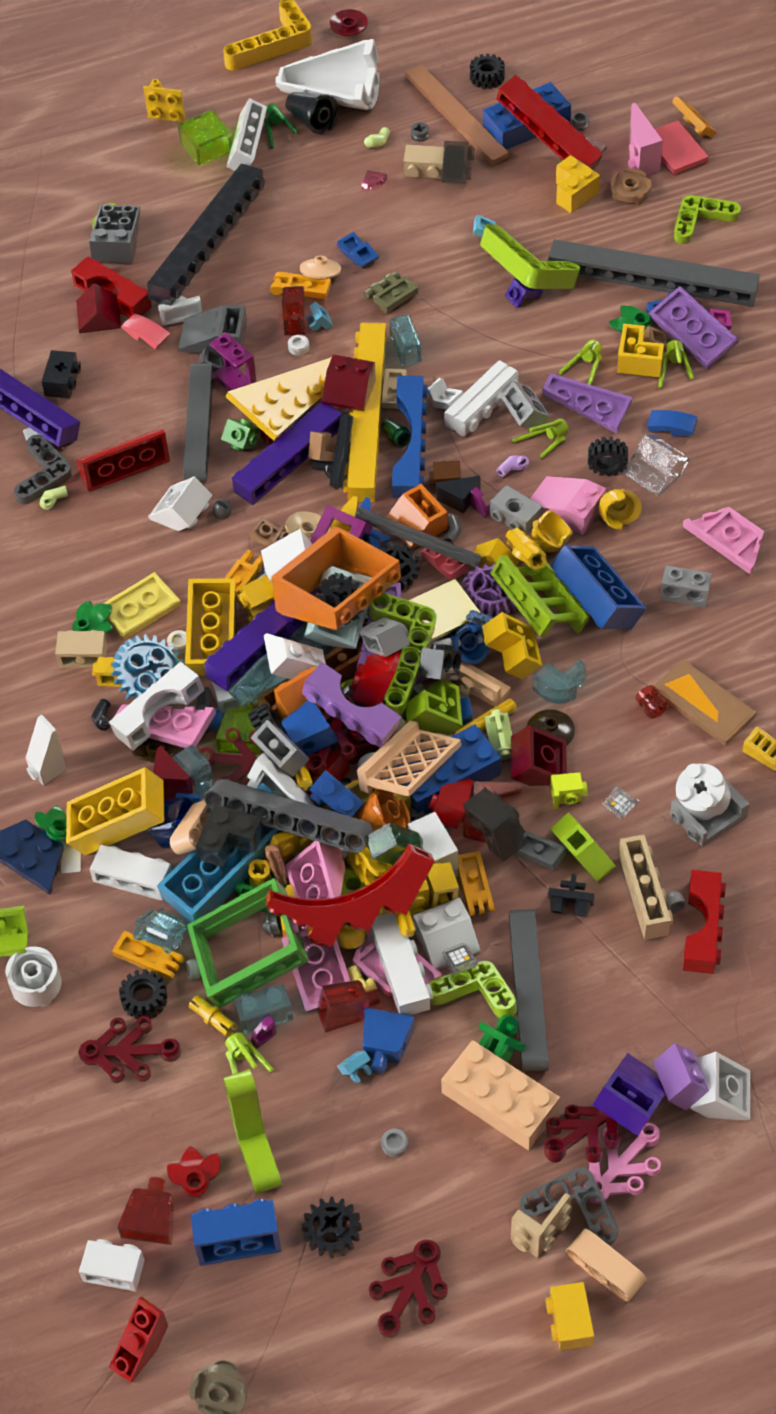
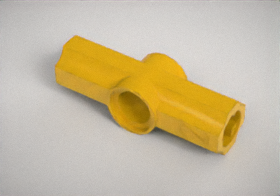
M518 527L513 530L509 529L505 537L507 538L508 546L513 550L511 553L535 571L539 568H544L547 560L545 552L540 548L541 544Z

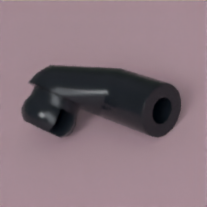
M313 459L312 469L324 471L328 478L331 479L333 461Z

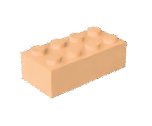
M473 1040L441 1079L442 1093L528 1151L546 1129V1121L549 1118L555 1117L559 1111L560 1097Z

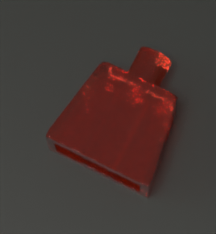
M303 286L283 288L284 336L306 334V304ZM292 314H297V315H298V319H297V320L291 319V315H292Z
M359 980L323 985L317 1012L325 1033L363 1021L365 1008L380 1004V996L377 989L365 991L362 982Z
M150 1177L147 1189L134 1188L117 1227L121 1238L172 1245L174 1201L171 1193L163 1192L165 1186L164 1179Z

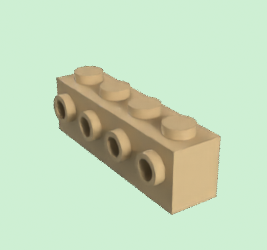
M644 834L622 838L619 843L618 855L643 938L648 940L669 936L670 925H673V916L671 910H668L666 906L665 890L660 887L659 871L657 867H654L652 861V848L647 845Z

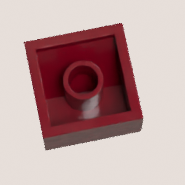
M333 354L326 371L322 404L364 412L376 381L375 362Z
M531 725L511 735V779L528 786L551 785V775L567 774L565 739Z

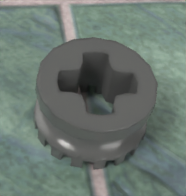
M422 122L413 124L411 127V138L416 142L417 140L418 142L420 140L422 142L423 140L426 141L429 137L428 125Z

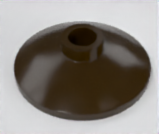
M558 710L540 711L533 715L527 726L531 725L565 739L566 746L574 738L575 727L573 721L568 715Z
M148 738L134 751L131 749V752L138 759L155 763L158 747L162 746L171 757H174L179 752V746Z

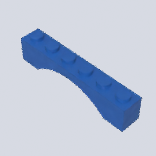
M397 376V407L408 420L412 435L407 451L393 466V498H400L402 494L420 484L424 486V476H420V472L425 471V458H421V452L426 451V439H422V434H426V421H423V416H427V403H423V398H428V385H424L423 376Z

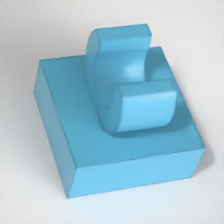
M316 301L309 306L312 313L308 314L305 319L310 323L309 327L313 331L318 330L321 326L326 330L333 326L327 311Z
M357 1051L337 1065L342 1075H350L351 1080L355 1083L361 1081L357 1075L359 1069H362L366 1075L372 1073L370 1067L365 1064L370 1060L365 1051Z

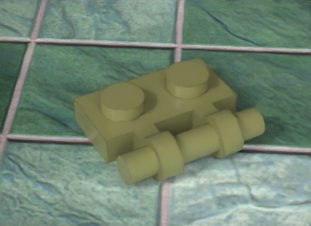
M395 271L392 274L388 273L380 282L371 284L369 289L364 291V296L367 299L373 296V303L385 313H388L418 294V286L405 276L401 278L400 274Z

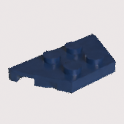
M23 820L1 830L0 863L50 895L53 891L54 877L58 873V863L63 855V843L51 839L45 831L28 820Z

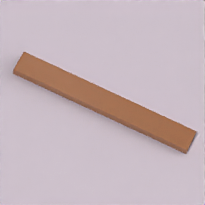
M422 64L405 72L406 78L492 166L509 158V152Z

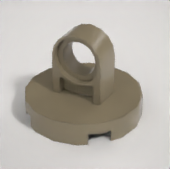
M220 1360L215 1362L214 1365L205 1366L196 1372L190 1385L191 1400L194 1398L199 1404L198 1409L204 1414H229L235 1411L237 1414L245 1405L248 1387L244 1378L238 1373L236 1365L230 1361Z

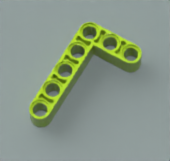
M495 224L485 225L480 246L522 284L532 289H573L575 287L580 271L579 265L568 261H539L503 228Z
M383 592L380 597H377L370 603V617L374 621L385 617L401 622L409 632L407 638L410 644L402 649L396 673L385 694L384 700L385 706L401 716L406 709L419 674L422 648L429 647L434 634L437 614L430 607ZM381 605L385 608L378 609L376 606ZM398 613H405L407 616H400ZM421 620H427L430 623L425 624ZM414 640H420V641H422L423 643L418 644V643H415V642H413V641H414ZM406 660H413L415 663L409 664ZM399 680H405V681H407L408 683H407V684H400L398 681H399ZM397 700L400 704L394 705L390 701Z
M248 1069L224 1077L223 1080L233 1127L256 1195L281 1187V1178L265 1134L257 1088L251 1070Z

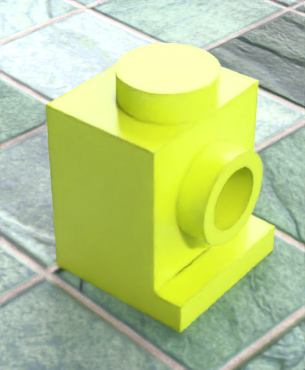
M580 772L551 775V795L554 809H559V804L572 805L582 802L583 796H588L586 781L582 782Z

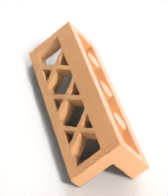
M462 660L459 680H451L457 686L467 684L471 689V694L494 707L502 703L511 693L510 686Z

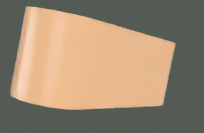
M204 800L194 803L171 835L170 845L172 850L176 854L182 855L203 847L222 818L223 813L209 808Z
M584 1229L566 1249L568 1256L576 1264L625 1302H629L647 1281L645 1275L636 1266L588 1229Z

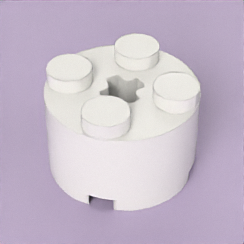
M690 764L681 773L676 783V796L682 806L696 819L709 820L716 815H721L730 803L731 794L729 786L721 772L714 766Z
M41 947L25 948L26 953H15L9 959L5 971L7 981L16 1001L29 1007H46L51 1004L60 991L62 984L61 975L56 960L48 950Z

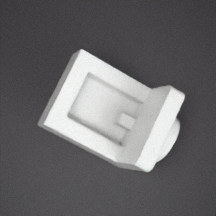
M438 378L428 388L429 398L435 408L448 409L464 394L462 390L447 388L443 378Z

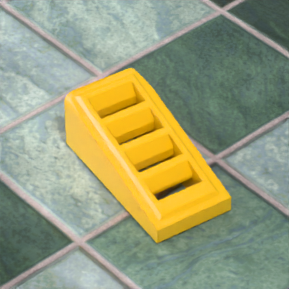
M756 726L744 741L742 752L776 771V755L774 758L770 757L773 752L776 753V740ZM767 747L768 749L764 752L762 749Z

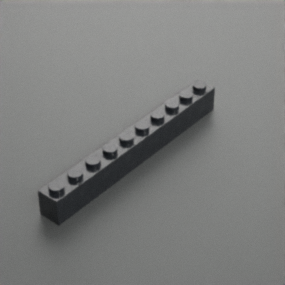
M242 163L238 166L147 282L149 300L171 306L176 299L180 298L185 287L190 285L195 274L199 273L202 265L209 260L210 255L218 248L221 240L228 235L231 227L236 225L241 214L245 213L248 205L255 200L258 192L264 188L263 169Z

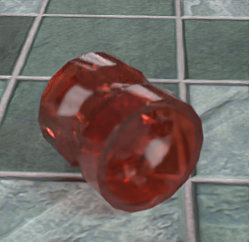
M654 685L643 688L635 698L637 703L645 708L644 711L650 719L662 715L669 706L668 702L659 696V691Z

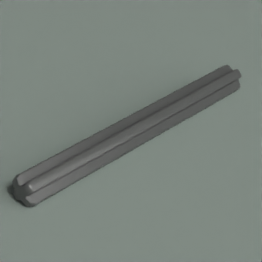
M359 507L356 511V518L367 522L375 528L475 568L481 563L482 556L362 507Z

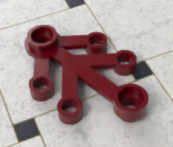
M344 695L350 703L357 706L356 701L351 699L352 697ZM326 712L322 715L327 722L334 719L329 726L338 739L343 757L346 760L355 758L357 750L349 742L342 729L344 722L337 717L330 716ZM350 730L353 739L361 740L364 738L360 733H356L357 731ZM333 744L319 750L318 754L308 757L310 760L305 765L310 774L321 776L327 769L326 759Z
M233 727L226 730L225 737L236 746L243 756L216 753L210 747L201 748L196 756L198 763L204 767H211L215 763L241 765L229 776L220 778L230 779L232 782H238L248 774L258 757L254 755L240 737L239 730ZM254 730V731H252V732L249 734V740H250V742H251L252 744L257 745V744L251 739L252 735L255 733V730ZM231 731L237 732V737L235 739L229 738V733ZM205 752L210 754V758L207 761L202 759V754ZM246 779L243 785L247 786V783L250 781V779Z
M147 1016L139 1017L136 1021V1027L116 1046H107L117 1035L124 1034L127 1029L123 1018L116 1017L112 1019L110 1028L100 1038L85 1041L81 1044L78 1051L79 1058L83 1063L98 1065L109 1075L110 1080L114 1083L123 1081L125 1078L124 1069L120 1065H113L106 1057H117L135 1074L138 1081L145 1082L151 1077L150 1067L144 1063L140 1064L132 1056L161 1055L163 1060L173 1062L181 1055L179 1042L172 1038L165 1039L161 1044L133 1045L140 1037L152 1030L151 1019ZM142 1023H148L147 1027H140ZM116 1024L123 1025L120 1029L114 1028ZM167 1046H174L172 1050L165 1049ZM90 1049H96L92 1054L87 1053ZM141 1070L147 1071L145 1075L138 1074ZM115 1071L121 1072L117 1077L112 1076Z
M568 1105L565 1107V1119L552 1117L546 1121V1132L550 1135H559L562 1130L574 1131L563 1139L558 1137L547 1139L544 1143V1155L550 1162H560L565 1157L567 1149L587 1136L588 1146L586 1147L585 1158L590 1163H597L602 1159L598 1127L606 1122L607 1133L604 1135V1146L614 1150L620 1146L617 1121L594 1106ZM581 1116L593 1117L590 1120L580 1119Z
M428 1239L422 1240L415 1245L413 1252L395 1258L386 1257L382 1261V1272L386 1276H394L398 1272V1268L415 1264L410 1273L382 1282L374 1281L369 1286V1295L374 1300H381L385 1297L386 1293L402 1288L391 1311L383 1313L378 1319V1329L384 1337L392 1338L400 1332V1318L413 1292L419 1306L420 1321L423 1324L434 1322L436 1318L435 1309L429 1303L421 1277L425 1269H427L432 1282V1296L437 1300H443L447 1297L448 1286L442 1281L437 1262L441 1257V1251L436 1242ZM430 1251L432 1256L425 1258L422 1256V1253ZM392 1263L395 1267L392 1270H387L385 1265ZM375 1287H380L382 1292L374 1294L372 1290ZM437 1287L445 1289L441 1294L436 1293L434 1290ZM425 1311H430L432 1313V1316L430 1318H424L422 1316V1313ZM388 1323H392L395 1326L391 1331H387L384 1327Z

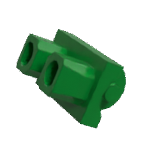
M507 1014L498 1019L497 1029L481 1021L478 1029L485 1033L479 1045L508 1062L515 1049L521 1052L524 1051L526 1045L512 1037L518 1032V1021L514 1016Z

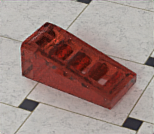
M474 782L471 789V804L478 805L493 801L495 798H505L519 794L523 788V783Z

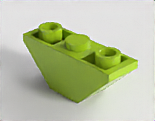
M569 812L550 828L597 883L616 867L612 860Z

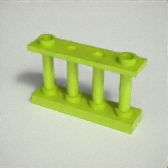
M506 555L499 557L490 572L540 637L547 636L555 623L568 622L576 633H580L590 618L588 612L582 608L580 602L569 592L567 586L556 576L555 571L548 563H546L544 568H539L535 571L529 566L516 567ZM524 575H530L535 582H528ZM535 591H543L548 598H540ZM555 606L561 614H553L548 607Z

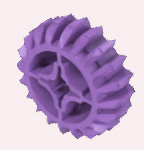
M495 563L492 567L484 564L482 569L476 566L474 572L469 571L468 577H464L462 589L481 613L490 617H496L501 612L510 615V612L515 613L517 607L508 596L503 598L505 596L504 590L490 574Z

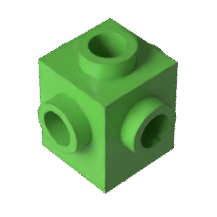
M245 418L240 420L228 419L221 440L232 444L231 448L238 451L253 449V446L258 441L260 428L253 426V422Z

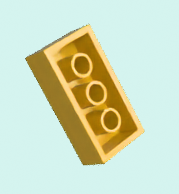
M235 578L188 579L185 665L197 675H206V659L210 655L215 654L226 641L231 640L236 635L237 587Z
M144 767L68 801L66 844L86 856L98 851L100 845H112L163 823V780Z

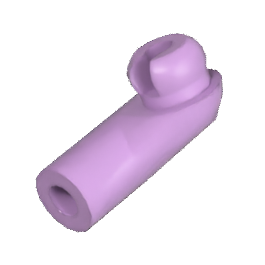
M524 455L510 456L496 469V472L500 477H505L510 471L524 470L529 465V459Z

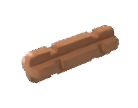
M276 844L266 846V857L269 860V865L275 879L282 886L284 884L287 885L289 878L278 846Z

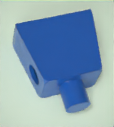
M310 701L305 702L282 721V725L287 732L286 736L306 756L338 742V739L316 704Z
M365 1008L363 1051L372 1059L370 1066L372 1071L384 1073L388 1062L396 1064L401 1062L415 1029L414 1016Z

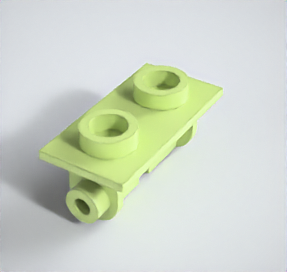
M500 709L492 710V715L484 716L489 743L501 757V760L511 759L512 731L508 712L501 713Z

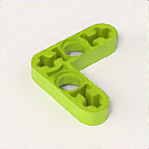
M694 195L685 196L682 199L677 217L674 240L679 244L691 242L698 217L727 222L737 221L740 218L741 206L733 201ZM707 207H714V208H716V209L712 211V210H707L706 208H707ZM683 218H690V219H692V221L686 222V221H683L682 219H683Z
M489 961L477 962L428 983L433 993V999H430V1004L441 1005L480 990L497 1017L501 1018L507 1014L514 1016L517 1012L516 999L494 964ZM460 980H465V981H467V983L464 984V985H461V986L455 985V983H456L457 981H460ZM492 987H500V988H501V989H500L499 991H497V992H489V991H488V990H489L490 988H492ZM501 1000H503L504 1004L506 1005L505 1007L504 1005L500 1004Z

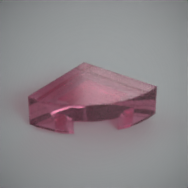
M368 170L362 182V189H372L373 186L383 185L387 180V174Z

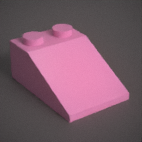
M633 103L631 106L628 165L630 169H638L650 175L660 171L663 140L637 104Z
M546 476L530 499L542 506V515L551 510L558 514L572 531L584 535L599 514V501L606 493V488L587 479Z
M315 841L285 865L295 898L326 899L341 896L346 867L341 848Z
M307 929L300 931L309 961L293 969L292 973L305 1010L309 1011L354 996L355 993L337 939L332 948L327 945L321 947L310 941ZM288 936L281 938L284 947L290 944Z

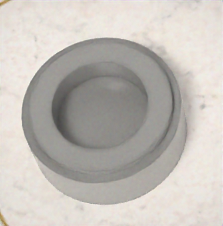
M400 1129L387 1130L381 1138L383 1152L390 1157L402 1156L408 1148L407 1135Z

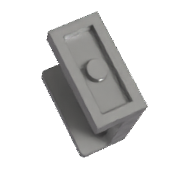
M727 780L726 782L731 794L730 803L724 813L716 815L709 820L694 818L677 799L671 802L670 816L676 824H680L686 830L688 837L692 841H696L701 847L723 834L748 815L749 803Z

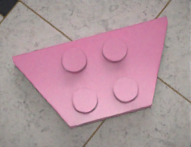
M730 507L719 509L717 512L702 514L700 519L691 521L688 518L683 521V527L747 573L751 574L753 572L764 531Z
M366 931L367 938L356 950L352 960L353 966L357 965L360 972L368 979L373 978L376 986L390 997L392 993L371 931ZM419 954L415 955L417 963L422 962L425 970L423 980L425 984L442 977V974Z

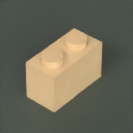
M406 145L403 160L404 176L444 179L446 147Z
M58 631L55 655L59 668H93V664L98 661V657L106 658L107 641L104 631Z

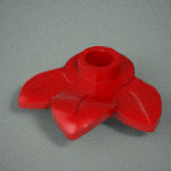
M189 1146L182 1155L180 1164L171 1163L167 1165L168 1177L174 1184L182 1186L187 1195L192 1197L201 1196L207 1191L209 1181L214 1179L220 1171V1157L218 1153H214L204 1159L196 1149ZM195 1181L200 1182L198 1187H192L191 1184Z

